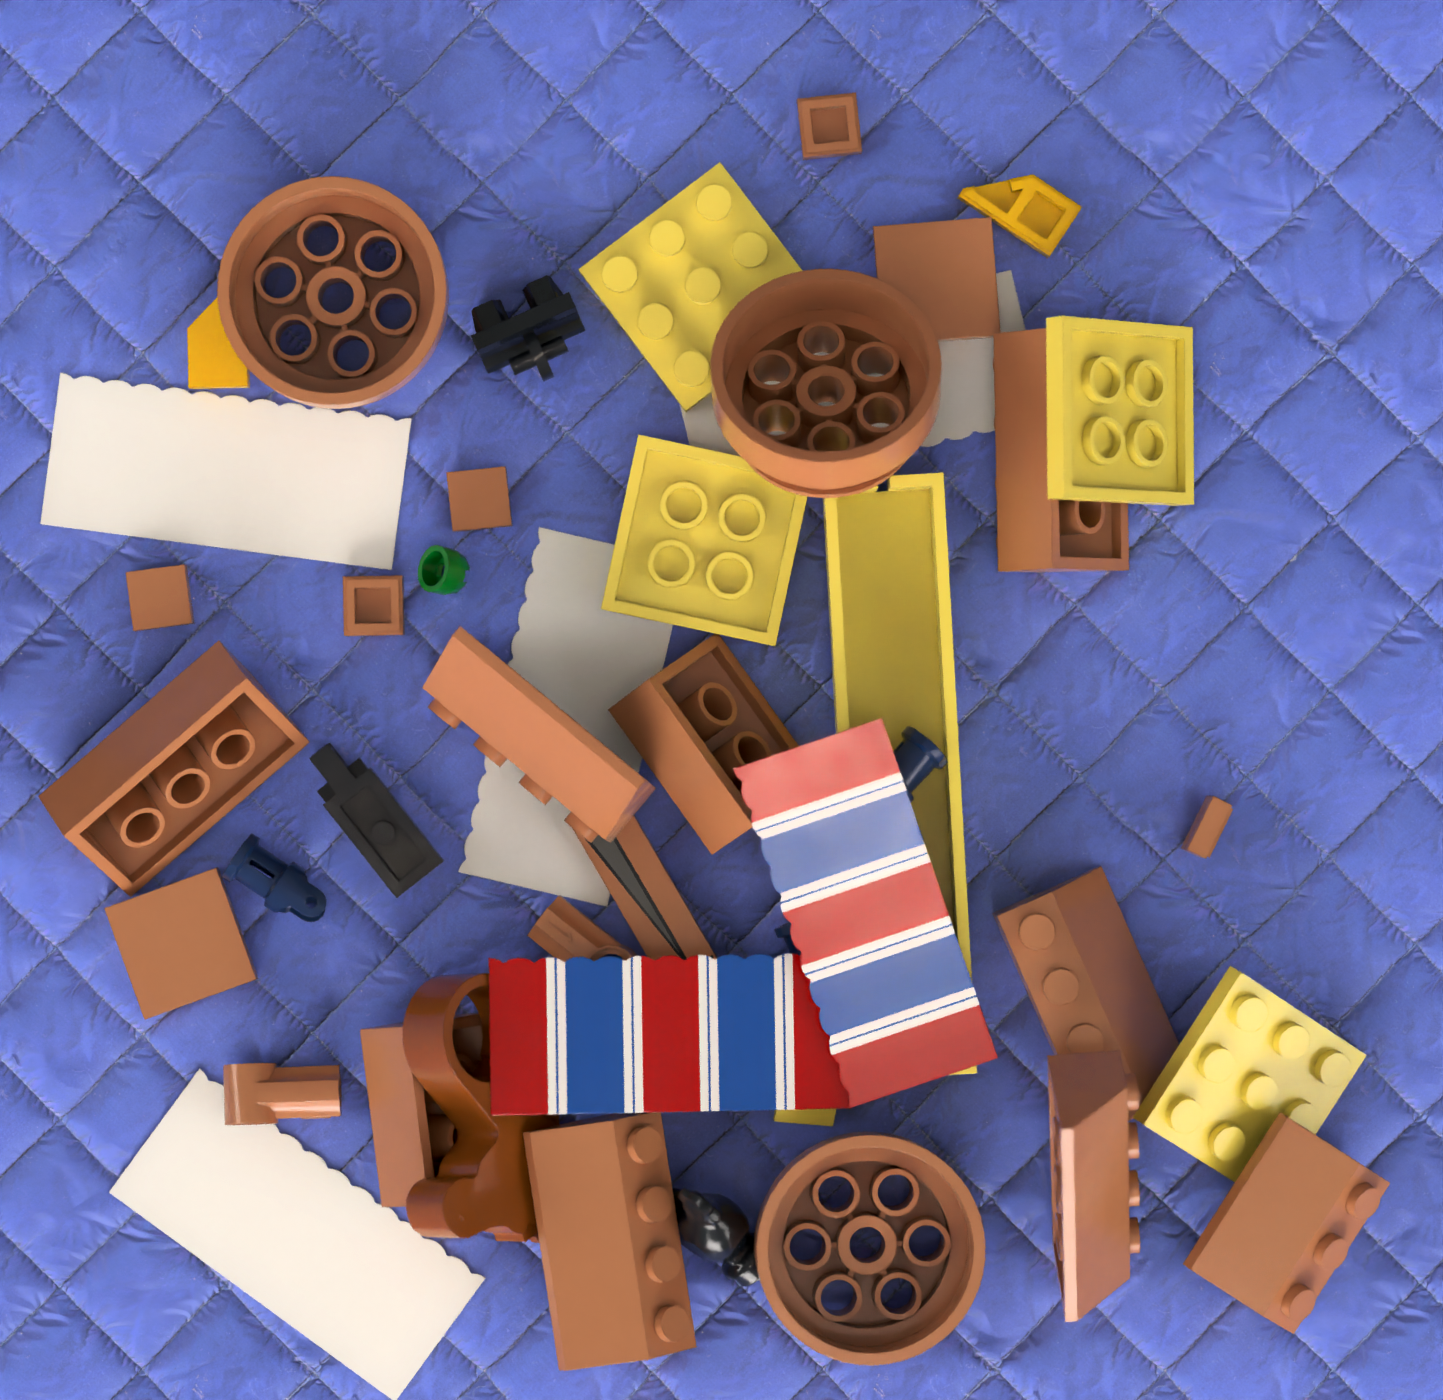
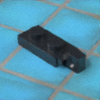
M331 743L323 746L309 758L328 782L317 790L325 801L323 806L396 898L444 861L372 768L368 769L360 758L348 766Z

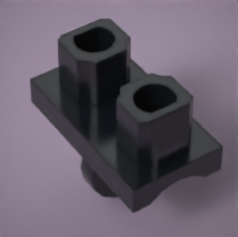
M547 275L528 283L522 290L530 309L512 318H508L501 300H490L472 309L476 334L471 335V338L488 374L507 365L511 366L514 375L537 366L544 382L554 377L548 361L569 352L564 340L585 331L570 293L563 294L552 278Z

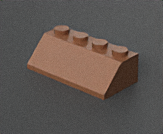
M1046 328L993 333L998 572L1129 571L1128 503L1047 499Z
M461 626L452 635L422 687L434 697L428 708L453 729H456L462 721L480 735L473 745L499 767L507 759L525 773L518 783L545 805L552 797L557 799L571 811L564 821L590 843L593 842L598 834L611 843L654 792L656 787Z
M218 640L38 797L63 836L125 893L132 897L310 742L256 678Z
M1099 866L992 914L1054 1055L1120 1050L1125 1074H1136L1140 1106L1179 1046V1042L1102 866ZM1137 1110L1128 1111V1121L1134 1119L1133 1116Z
M1120 1050L1047 1055L1052 1247L1065 1322L1080 1320L1130 1279V1254L1140 1253L1137 1217H1129V1207L1140 1205L1137 1170H1129V1159L1139 1158L1138 1130L1136 1122L1128 1123V1111L1139 1109L1138 1085L1135 1073L1125 1074Z
M661 1112L611 1113L523 1132L559 1371L649 1360L697 1347Z

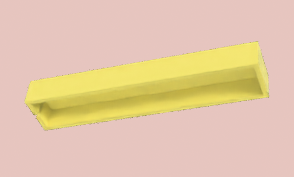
M944 473L892 475L887 479V491L876 492L878 489L877 485L869 490L850 496L823 498L835 731L839 733L882 718L893 750L903 741L901 734L907 726H911L931 740L944 754L947 764L942 769L934 768L912 792L914 800L911 802L972 981ZM977 1065L950 1075L976 1074Z

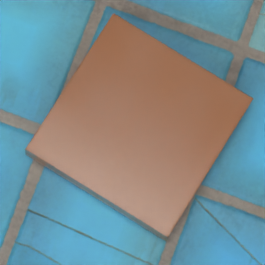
M992 217L873 226L877 279L900 290L921 309L929 320L938 342L994 338L993 333H1001Z
M219 867L104 908L144 1020L258 979Z

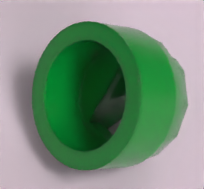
M434 545L429 547L420 559L418 580L421 587L427 592L440 595L454 594L465 587L467 583L463 581L465 571H470V566L466 557L455 549ZM443 565H445L443 576H441Z

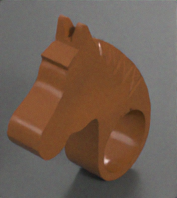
M489 973L451 974L433 977L418 988L408 1004L403 1021V1047L411 1071L454 1124L458 1138L442 1159L437 1177L421 1179L409 1191L406 1199L408 1220L412 1228L424 1237L470 1238L485 1231L493 1233L496 1241L526 1242L531 1240L534 1243H539L523 1132L560 1125L559 1114L491 1116ZM466 995L472 1000L478 1010L483 1032L480 1052L482 1061L477 1060L469 1073L463 1069L457 1059L452 1038L454 1016L460 1002Z

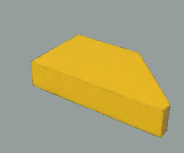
M1033 174L1012 178L1007 181L963 188L958 195L959 200L983 216L992 217V222L1046 258H1049L1082 208V206Z
M216 298L187 328L188 388H250V370L239 359L225 334L218 308V298Z

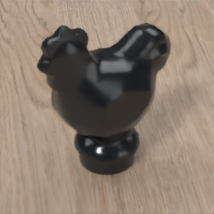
M672 1187L681 1244L705 1260L722 1263L723 1274L729 1280H736L741 1286H749L758 1281L754 1255L755 1232L750 1233L748 1219L739 1206L721 1194L700 1193L696 1190L690 1191L685 1188L681 1190Z

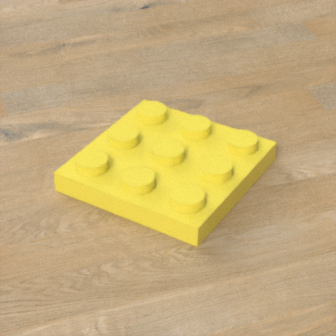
M721 162L578 269L685 412L712 393V347L716 335L730 311L744 297L761 285L781 276L803 271Z
M1072 316L1046 318L1047 499L1170 506L1194 505L1193 327Z
M638 434L601 609L776 646L807 496L794 494L771 484L756 473L741 456Z
M1229 966L1133 1118L1235 1182L1280 1112L1316 1135L1367 1055L1239 970Z

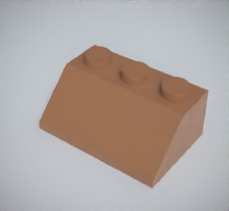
M713 634L608 709L712 855L753 827L751 822L752 809L743 800L741 793L742 780L735 775L733 769L799 746L719 634Z
M478 1012L455 1015L453 1021L452 1038L455 1054L467 1073L473 1069L477 1060L482 1061L480 1052L483 1032ZM403 1022L360 1029L382 1207H406V1199L413 1185L421 1179L437 1177L442 1159L458 1138L454 1124L411 1071L403 1047Z
M1280 1112L1183 1265L1258 1314L1294 1334L1302 1320L1313 1310L1316 1298L1334 1270L1345 1260L1348 1248L1366 1220L1377 1210L1381 1197L1390 1182Z

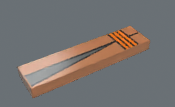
M635 815L611 843L603 839L599 834L590 843L574 830L647 957L653 960L667 955L678 956L683 960L694 955H706L713 959L718 958Z

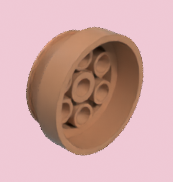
M328 176L301 180L276 190L262 199L246 214L232 233L222 256L218 273L217 298L225 334L233 350L250 372L265 385L293 401L318 408L342 409L363 406L379 401L405 386L421 371L433 355L446 324L449 286L446 267L432 234L420 217L405 202L389 191L363 180ZM321 226L334 228L337 230L339 237L336 248L325 256L314 255L309 252L307 247L310 233ZM376 242H388L396 249V258L392 266L380 272L368 269L364 263L366 250ZM284 267L293 270L296 275V285L293 291L282 298L269 296L265 288L267 276L277 268ZM344 283L353 289L354 298L351 306L342 313L327 312L322 304L325 290L333 284ZM396 298L407 301L411 306V316L403 327L388 329L381 325L379 312L384 303ZM297 324L308 327L311 332V343L308 349L299 355L285 354L280 345L281 335L285 329ZM350 340L364 342L369 350L366 364L356 371L343 370L339 367L337 361L340 347Z
M812 269L787 274L773 279L749 293L730 311L716 335L711 354V389L714 413L723 435L733 449L746 460L756 473L771 484L785 491L807 497L837 498L858 494L881 484L895 474L922 445L930 433L937 417L941 396V353L939 343L929 320L921 309L900 290L882 280L863 273L840 269ZM819 352L829 353L828 355L824 356L814 355L815 353ZM879 373L883 374V376L872 377L868 376V374ZM767 381L781 382L774 385L765 384ZM821 402L835 403L834 405L830 406L818 405V403ZM876 423H885L890 426L875 427L872 425ZM772 431H783V432H786L785 434H782V435H771V434H768L769 432H772Z
M863 1131L834 1136L811 1146L795 1157L781 1171L769 1188L757 1217L754 1234V1255L758 1278L769 1304L782 1324L797 1339L814 1351L841 1362L857 1365H884L904 1361L931 1349L956 1328L971 1307L979 1290L985 1265L986 1246L981 1216L969 1189L962 1179L947 1163L924 1146L910 1139L883 1132ZM895 1174L906 1177L909 1182L907 1198L895 1206L881 1203L878 1197V1188L883 1179ZM833 1176L843 1177L850 1184L848 1200L843 1205L834 1208L820 1203L818 1192L821 1184ZM928 1225L937 1228L940 1233V1243L936 1251L928 1256L913 1254L909 1247L911 1234L921 1226ZM864 1227L878 1230L881 1235V1245L873 1256L859 1258L851 1253L850 1239L857 1230ZM804 1229L815 1230L822 1237L821 1250L815 1257L808 1260L798 1259L790 1252L791 1239L797 1232ZM895 1278L909 1281L912 1286V1295L907 1304L900 1308H889L882 1304L881 1291L888 1281ZM835 1280L846 1281L853 1288L851 1302L841 1310H830L824 1307L821 1302V1294L824 1287Z

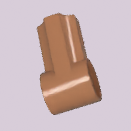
M561 895L544 911L527 935L554 958H558L563 962L573 957H586L596 961L607 954H616L625 961L633 956H638L633 949L618 942Z
M277 1063L223 1065L225 1125L276 1124L278 1119H319L341 1116L340 1065L277 1067Z

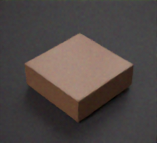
M856 92L797 99L803 160L862 154Z
M506 466L446 472L453 532L512 526Z
M187 565L125 572L133 631L195 624Z
M404 576L343 577L344 636L405 635Z
M1206 795L1181 849L1200 858L1206 859L1210 857L1233 811L1232 805L1215 796Z

